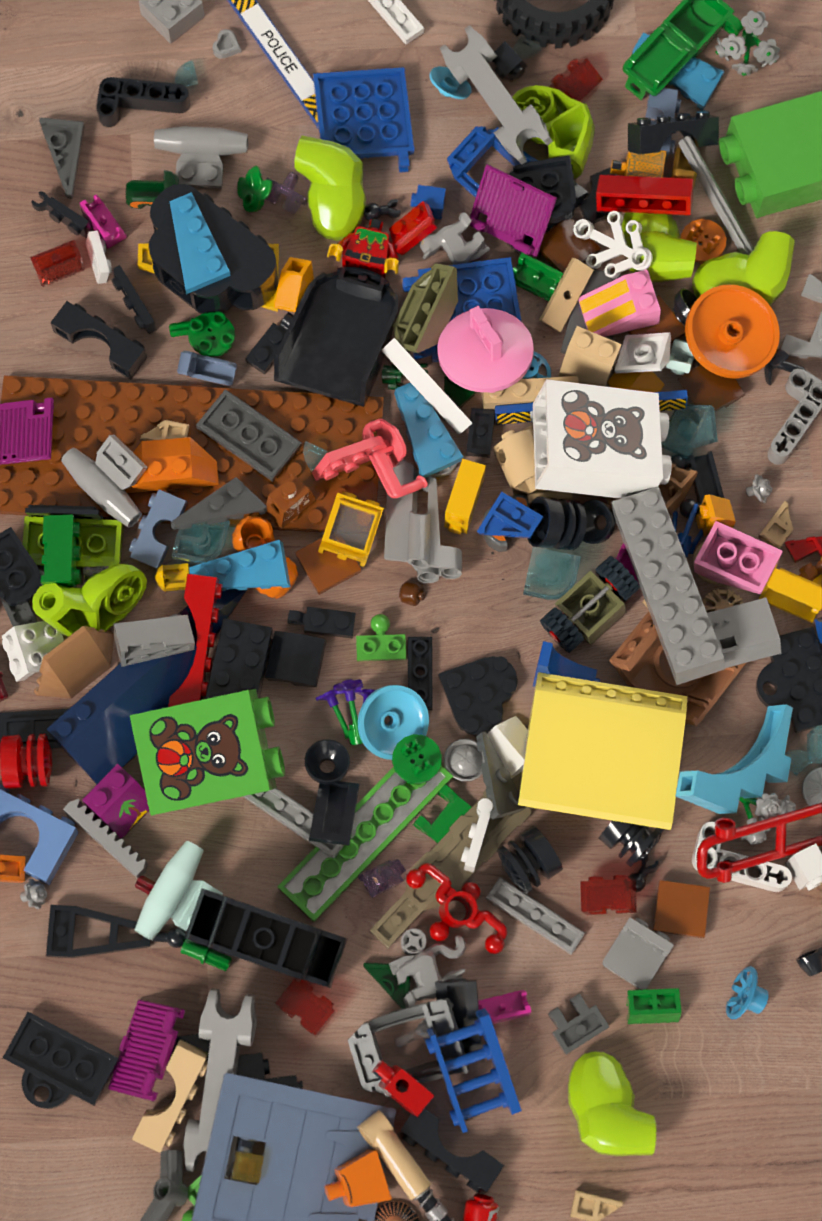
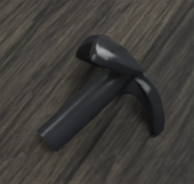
M777 348L773 358L764 367L766 383L771 386L772 370L775 368L790 373L795 369L805 370V368L785 361L790 356L785 351Z

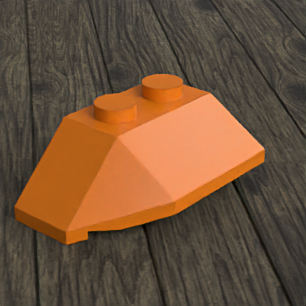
M191 437L142 441L133 453L148 468L134 486L124 490L127 493L216 486L219 485L217 461Z

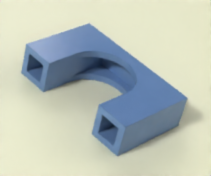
M0 784V824L6 819L16 816L27 817L37 824L39 842L24 871L27 875L50 886L79 833L76 827H74L75 822L63 816L61 819L52 816L53 811L42 805L39 808L30 805L31 800L20 794L17 797L12 796L8 793L9 789H5Z

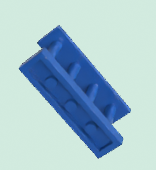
M485 1008L475 1011L478 1020L474 1021L473 1025L436 1038L432 1028L426 1029L429 1038L425 1039L430 1054H435L453 1110L449 1111L454 1127L459 1125L463 1133L468 1131L464 1120L495 1108L507 1107L512 1115L522 1111L490 1014ZM476 1034L484 1036L486 1044L482 1045L481 1049L444 1062L440 1050L441 1047ZM485 1058L492 1060L494 1068L490 1069L489 1073L452 1086L448 1074L449 1071ZM493 1082L500 1084L502 1092L498 1093L497 1097L460 1110L456 1096Z

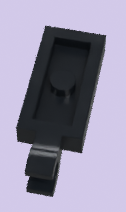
M43 191L39 192L40 198L44 200L42 203H37L34 200L31 201L35 210L49 211V216L57 223H64L77 236L80 234L87 239L88 232L92 231L88 220L55 198H49Z
M288 312L282 319L280 326L272 323L245 358L248 364L264 375L274 364V355L294 316L293 314Z
M307 607L306 614L296 610H289L288 624L303 625L304 633L353 639L356 613Z

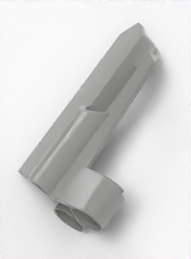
M402 460L393 468L401 485L416 480V477L419 475V471L414 465L405 460ZM432 476L426 477L428 486L422 488V490L428 492V513L426 514L417 513L418 491L396 499L391 498L387 494L384 559L408 562L417 571L418 580L423 583H435L439 580V576L446 579L459 578L462 575V551L456 547L440 545L436 479Z

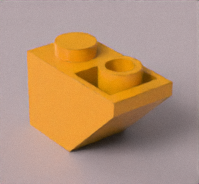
M289 257L280 273L274 303L276 309L296 312L307 287L314 280L312 261Z
M710 494L705 495L702 505L699 506V514L696 515L697 526L703 530L704 536H708L715 521L734 528L736 521L730 500Z

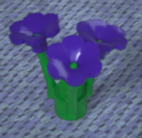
M349 679L335 684L333 690L315 698L316 701L327 700L330 708L333 707L344 731L345 739H349L350 745L362 744L358 732V717L354 702L356 699L355 693L363 696L364 703L368 696L375 691L374 689H362L364 686L360 679ZM344 693L346 701H349L353 723L349 724V729L338 707L337 694Z

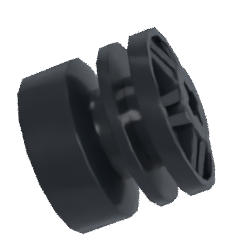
M536 497L531 502L529 508L544 518L531 539L527 538L528 542L533 547H554L555 549L573 551L577 549L582 543L586 532L587 519L583 504L578 500Z
M612 820L601 833L599 839L610 849L621 843L623 848L618 856L623 858L630 851L632 856L626 863L632 867L635 863L644 859L656 846L665 829L656 828L652 831L649 829L650 826Z
M535 826L530 827L519 835L522 844L521 848L511 840L508 842L509 850L504 846L497 850L505 872L512 882L525 894L532 891L531 883L536 887L541 885L537 873L540 872L549 880L563 870L553 847Z

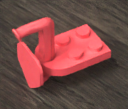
M382 418L365 425L362 441L326 453L312 471L316 481L322 478L330 480L336 477L339 472H352L359 468V465L371 460L387 494L391 498H400L428 486L427 480L421 475H418L416 480L404 485L400 484L393 468L406 456V445L399 430ZM377 431L376 437L373 434V432Z

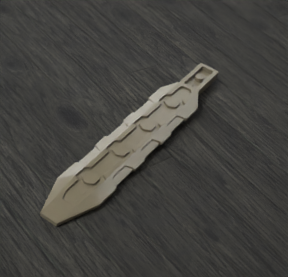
M520 772L518 775L512 778V781L519 792L521 786L522 772ZM486 791L483 792V796L464 816H460L449 828L450 831L430 852H426L410 870L418 869L422 864L430 863L450 878L451 887L457 892L461 890L464 883L473 874V872L464 870L465 862H462L461 859L465 847L470 848L472 838H469L468 835L472 823H478L477 806L481 799L487 798ZM526 806L521 812L493 820L490 816L474 872L483 862H487L497 852L498 846L517 826H521L532 814L533 807ZM429 874L425 875L426 882L419 889H413L407 884L402 897L370 929V933L386 948L389 949L423 912L440 907L435 896L441 884Z

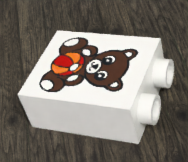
M546 379L533 402L535 489L624 498L658 487L659 484L666 485L670 479L672 461L669 455H662L661 442H664L668 435L669 416L667 413L659 412V394Z

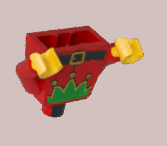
M371 219L368 228L359 226L355 232L349 233L337 244L329 246L327 257L336 256V261L339 262L342 256V267L368 269L384 278L388 270H394L395 274H398L399 256L394 243L389 241V234L382 232L384 224L380 220Z

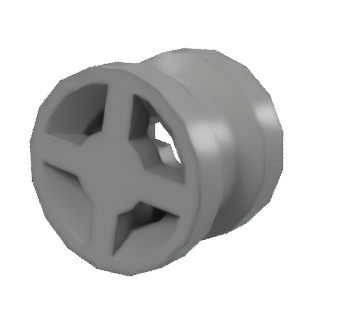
M416 928L407 930L401 938L403 952L411 956L424 951L426 948L425 934Z

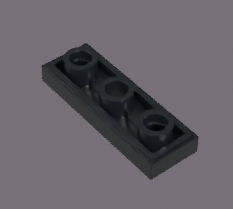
M118 265L113 268L114 278L111 281L117 292H123L125 297L122 299L127 309L134 310L136 314L134 319L140 329L145 328L149 334L157 331L152 316L122 267Z
M408 637V688L415 691L423 699L427 710L433 709L432 637ZM423 670L424 674L421 676L417 675L416 671Z

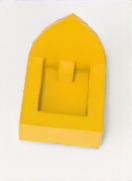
M189 564L161 565L155 575V580L160 589L165 592L185 590L187 574H190Z

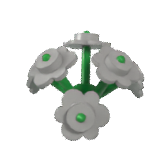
M749 11L747 16L742 18L741 24L746 27L742 32V37H736L732 33L725 37L722 43L719 37H717L719 44L715 48L717 50L716 54H719L720 58L725 57L729 61L728 56L731 55L733 59L738 60L745 53L743 64H733L731 67L736 69L739 75L749 76L751 73L758 71L755 65L748 64L750 48L755 45L757 47L754 49L753 55L761 63L762 67L767 64L772 65L776 63L779 58L778 52L781 49L776 46L774 39L760 41L758 38L763 33L764 28L768 26L765 14L762 11L756 13Z

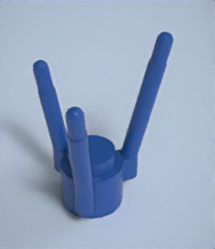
M697 503L692 508L684 532L677 535L685 557H688V554H693L696 545L704 535L701 529L692 542V537L688 535L698 509ZM677 511L673 512L672 519L675 531L677 530L678 521Z

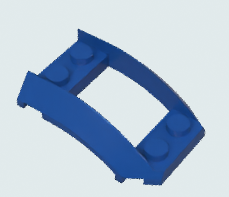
M476 126L447 157V162L454 178L475 198L480 185L467 172L491 146L513 166L520 164L516 158L506 151L495 136L494 132L499 129L498 127L492 130ZM523 151L527 160L525 163L538 161Z

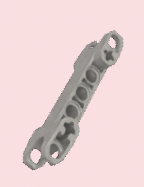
M469 25L465 28L469 41L464 50L452 52L445 44L439 49L444 57L446 66L460 85L468 78L473 82L503 125L494 132L495 136L506 151L522 165L527 161L522 149L528 139L539 137L547 146L553 141L548 133L546 124L532 105L521 111L488 64L497 55L484 37Z
M212 988L209 991L200 1019L199 1038L208 1039L211 1042L200 1120L189 1119L185 1131L184 1152L186 1171L193 1172L196 1169L201 1152L207 1151L224 1074H237L240 1045L252 1046L257 1022L255 995L253 994L245 995L238 1015H229L221 1008L220 989ZM233 1136L224 1176L226 1178L231 1175L239 1141L238 1136Z

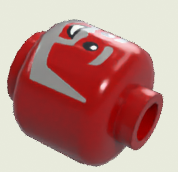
M474 1194L473 1198H469L466 1201L463 1221H498L499 1205L494 1202L495 1199L492 1196Z

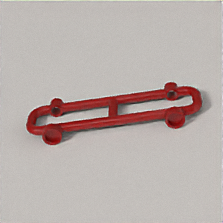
M822 802L737 828L735 821L730 818L716 820L715 834L705 838L698 847V873L704 878H717L719 882L727 883L732 880L733 872L796 854L814 844H817L818 847L822 846V835L786 846L787 823L822 813ZM776 827V845L774 850L731 863L721 861L717 863V867L707 868V853L712 846Z

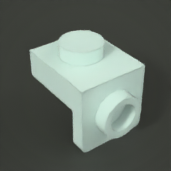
M675 339L673 342L670 361L666 365V368L671 369L672 373L684 375L685 373L689 374L694 356L689 349L687 341Z

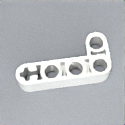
M715 822L705 823L697 835L692 856V865L696 870L698 847L706 838L704 831L712 830L715 832ZM720 843L708 850L707 855L710 857L711 863L707 865V868L717 867V863L730 860L734 862L748 856L720 849ZM766 862L753 866L759 870L760 876L758 878L751 877L748 873V868L733 872L731 881L773 892H780L790 884L792 874L785 866ZM777 874L780 875L781 880H784L780 884H778L777 879L774 878Z

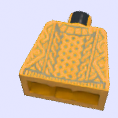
M661 150L660 152L648 154L628 152L625 162L612 160L610 173L621 176L663 177L666 151Z

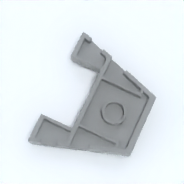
M809 274L801 296L822 303V282ZM822 311L810 342L786 334L781 350L785 351L789 356H798L804 359L808 357L822 358Z

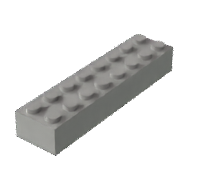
M659 487L612 501L615 521L676 685L725 670L723 653Z

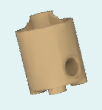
M529 426L517 433L514 430L504 433L501 436L502 441L496 444L493 449L513 494L524 495L545 492L546 490L535 489L533 426Z

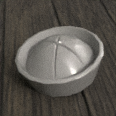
M460 739L453 742L447 748L444 755V766L454 779L472 781L482 775L481 764L485 760L483 752H478L476 741Z

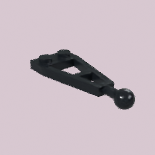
M50 905L46 957L79 958L151 947V942H167L173 948H180L186 940L184 938L186 933L181 928L175 927L168 932H159L153 940L143 936V940L118 943L119 926L135 929L136 921L78 906ZM76 915L110 923L109 944L73 949Z

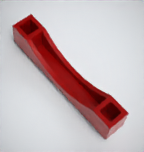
M187 574L184 599L195 621L197 650L194 663L187 678L179 689L170 696L168 707L199 701L206 697L209 682H205L206 672H210L212 667V658L208 657L210 647L214 648L216 633H212L213 623H217L219 617V609L215 608L217 598L221 599L223 584H219L217 577Z

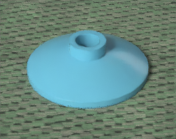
M438 66L430 71V80L442 95L456 99H466L470 96L471 86L466 80L460 85L447 67Z

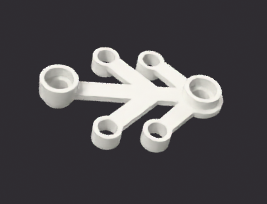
M611 211L607 216V221L612 227L614 239L595 230L594 225L585 219L575 223L574 234L578 238L584 240L591 238L610 248L598 254L588 255L586 259L587 266L598 269L602 262L620 255L628 257V259L620 263H610L605 267V275L613 279L619 277L621 272L630 268L643 271L650 267L653 256L648 248L643 247L640 236L642 231L641 223L631 220L626 225V231L631 235L633 249L626 245L621 226L623 215L620 212ZM617 215V221L613 222V217ZM636 224V230L632 232L631 228ZM588 227L587 233L584 234V229ZM644 255V260L640 263V257ZM596 257L597 261L592 265V260ZM615 267V272L611 275L610 270Z

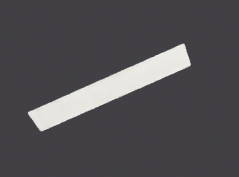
M395 338L382 349V352L458 434H461L472 424L468 417Z

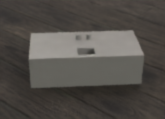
M767 598L707 613L724 656L725 668L781 654L780 637Z

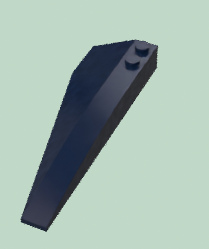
M226 589V591H222L221 599L217 598L215 608L219 609L218 622L213 623L212 633L217 635L220 632L223 618L227 619L232 614L247 590ZM189 606L185 607L178 614L188 615L195 641L194 650L121 667L120 663L47 728L49 735L96 785L117 764L123 768L138 754L130 715L167 708L170 696L179 689L187 678L194 663L197 650L196 625Z

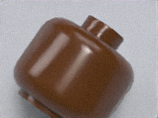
M406 581L402 584L399 591L401 602L417 606L420 600L423 601L425 599L426 593L423 591V585L414 581Z

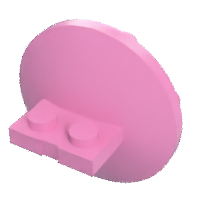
M477 306L470 309V311L458 315L444 328L438 341V360L446 376L460 387L476 392L494 393L514 385L527 373L533 360V340L526 326L515 316L501 310L480 309Z

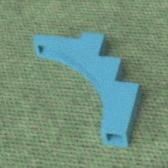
M786 704L768 706L764 724L757 740L749 752L731 768L717 774H709L698 770L680 772L675 796L718 814L737 813L739 798H761L765 781L768 783L788 782L791 758L785 755L793 707Z

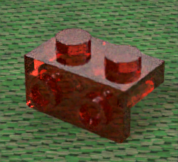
M576 58L567 64V70L563 74L559 73L550 81L552 84L549 87L561 90L570 98L581 101L603 79L588 58L580 60Z

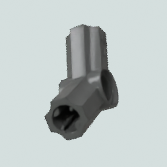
M161 1151L160 1179L155 1183L153 1189L154 1199L140 1221H166L175 1206L180 1207L186 1202L189 1190L187 1185L182 1183V1151Z

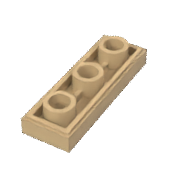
M572 258L539 321L557 332H561L594 269L578 259Z

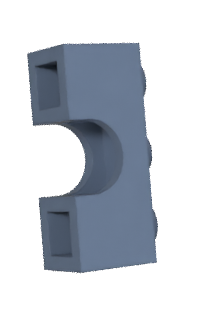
M664 88L657 96L649 94L645 118L657 120V116L668 115L674 118L675 113H679L681 100L677 99L678 90ZM672 134L664 141L661 150L666 151L665 162H667L668 155L674 152L675 140H671Z
M158 490L157 494L153 493L148 503V506L151 507L148 516L144 515L138 527V529H141L138 539L134 538L130 545L129 551L132 552L130 557L158 569L162 565L169 547L157 540L155 535L156 528L161 522L173 521L183 514L188 502L162 490Z

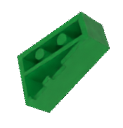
M49 515L43 518L42 542L44 544V555H42V564H44V575H41L42 585L56 583L77 588V585H81V570H77V561H81V548L77 546V537L81 536L80 522H76L74 515Z

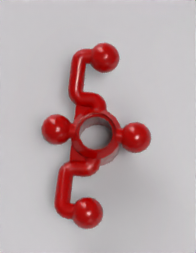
M430 863L422 864L418 869H412L407 873L406 882L413 889H419L424 886L426 874H429L441 884L436 891L435 897L440 904L439 915L442 921L434 922L430 927V935L434 940L444 941L447 939L450 931L449 927L459 928L466 925L469 928L475 929L486 921L497 931V934L489 935L486 938V950L491 954H499L503 951L504 940L508 933L507 927L490 911H480L477 909L476 900L479 899L481 890L476 883L467 882L462 886L461 891L457 892L451 887L450 878ZM458 901L465 907V916L461 921L454 919L450 915L448 910L450 902Z

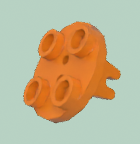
M708 219L691 221L684 227L680 239L697 243L695 262L700 264L709 259L720 257L726 248L727 238L724 230L717 223Z

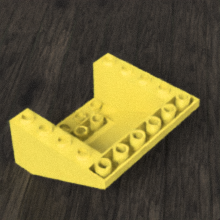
M538 672L530 712L518 805L671 830L686 720L687 696Z

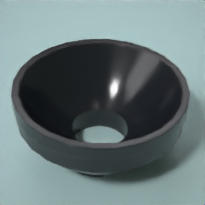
M684 288L675 295L673 311L678 321L685 325L688 312L698 298Z
M599 500L586 501L583 503L587 519L583 541L589 544L603 543L610 538L615 529L616 522L613 510L605 502ZM600 516H604L606 519V526L602 530L597 526V520Z
M330 739L320 740L308 748L304 758L305 768L308 775L314 781L325 785L334 784L346 776L350 766V756L347 749L341 743ZM323 761H331L334 763L335 768L332 772L326 773L320 769V765Z

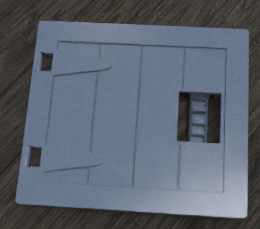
M225 1073L191 1221H358L359 1219L374 1221L378 1203L348 1207L344 1204L342 1197L329 1201L324 1186L337 1181L334 1172L336 1167L366 1150L373 1149L363 1138L357 1126L379 1110L393 1127L396 1110ZM233 1136H238L239 1141L230 1179H225L224 1176ZM262 1141L266 1142L257 1185L249 1184L246 1179L254 1142ZM379 1157L380 1163H381V1166H382V1169H383V1172H384V1170H385V1164H384V1162L382 1161V1159Z

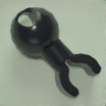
M392 199L388 202V205L383 206L369 203L365 206L364 216L369 221L371 219L378 220L381 215L387 214L392 218H397L400 216L401 210H393L391 207H396L398 200Z
M648 855L642 859V866L638 872L631 873L627 877V888L635 893L642 891L646 885L645 878L649 873H654L658 870L659 861H655L653 865L646 868Z

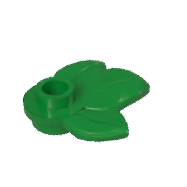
M254 166L248 170L245 178H239L237 193L243 200V207L247 212L254 213L260 211L264 205V200L270 195L272 181L263 180L259 166Z

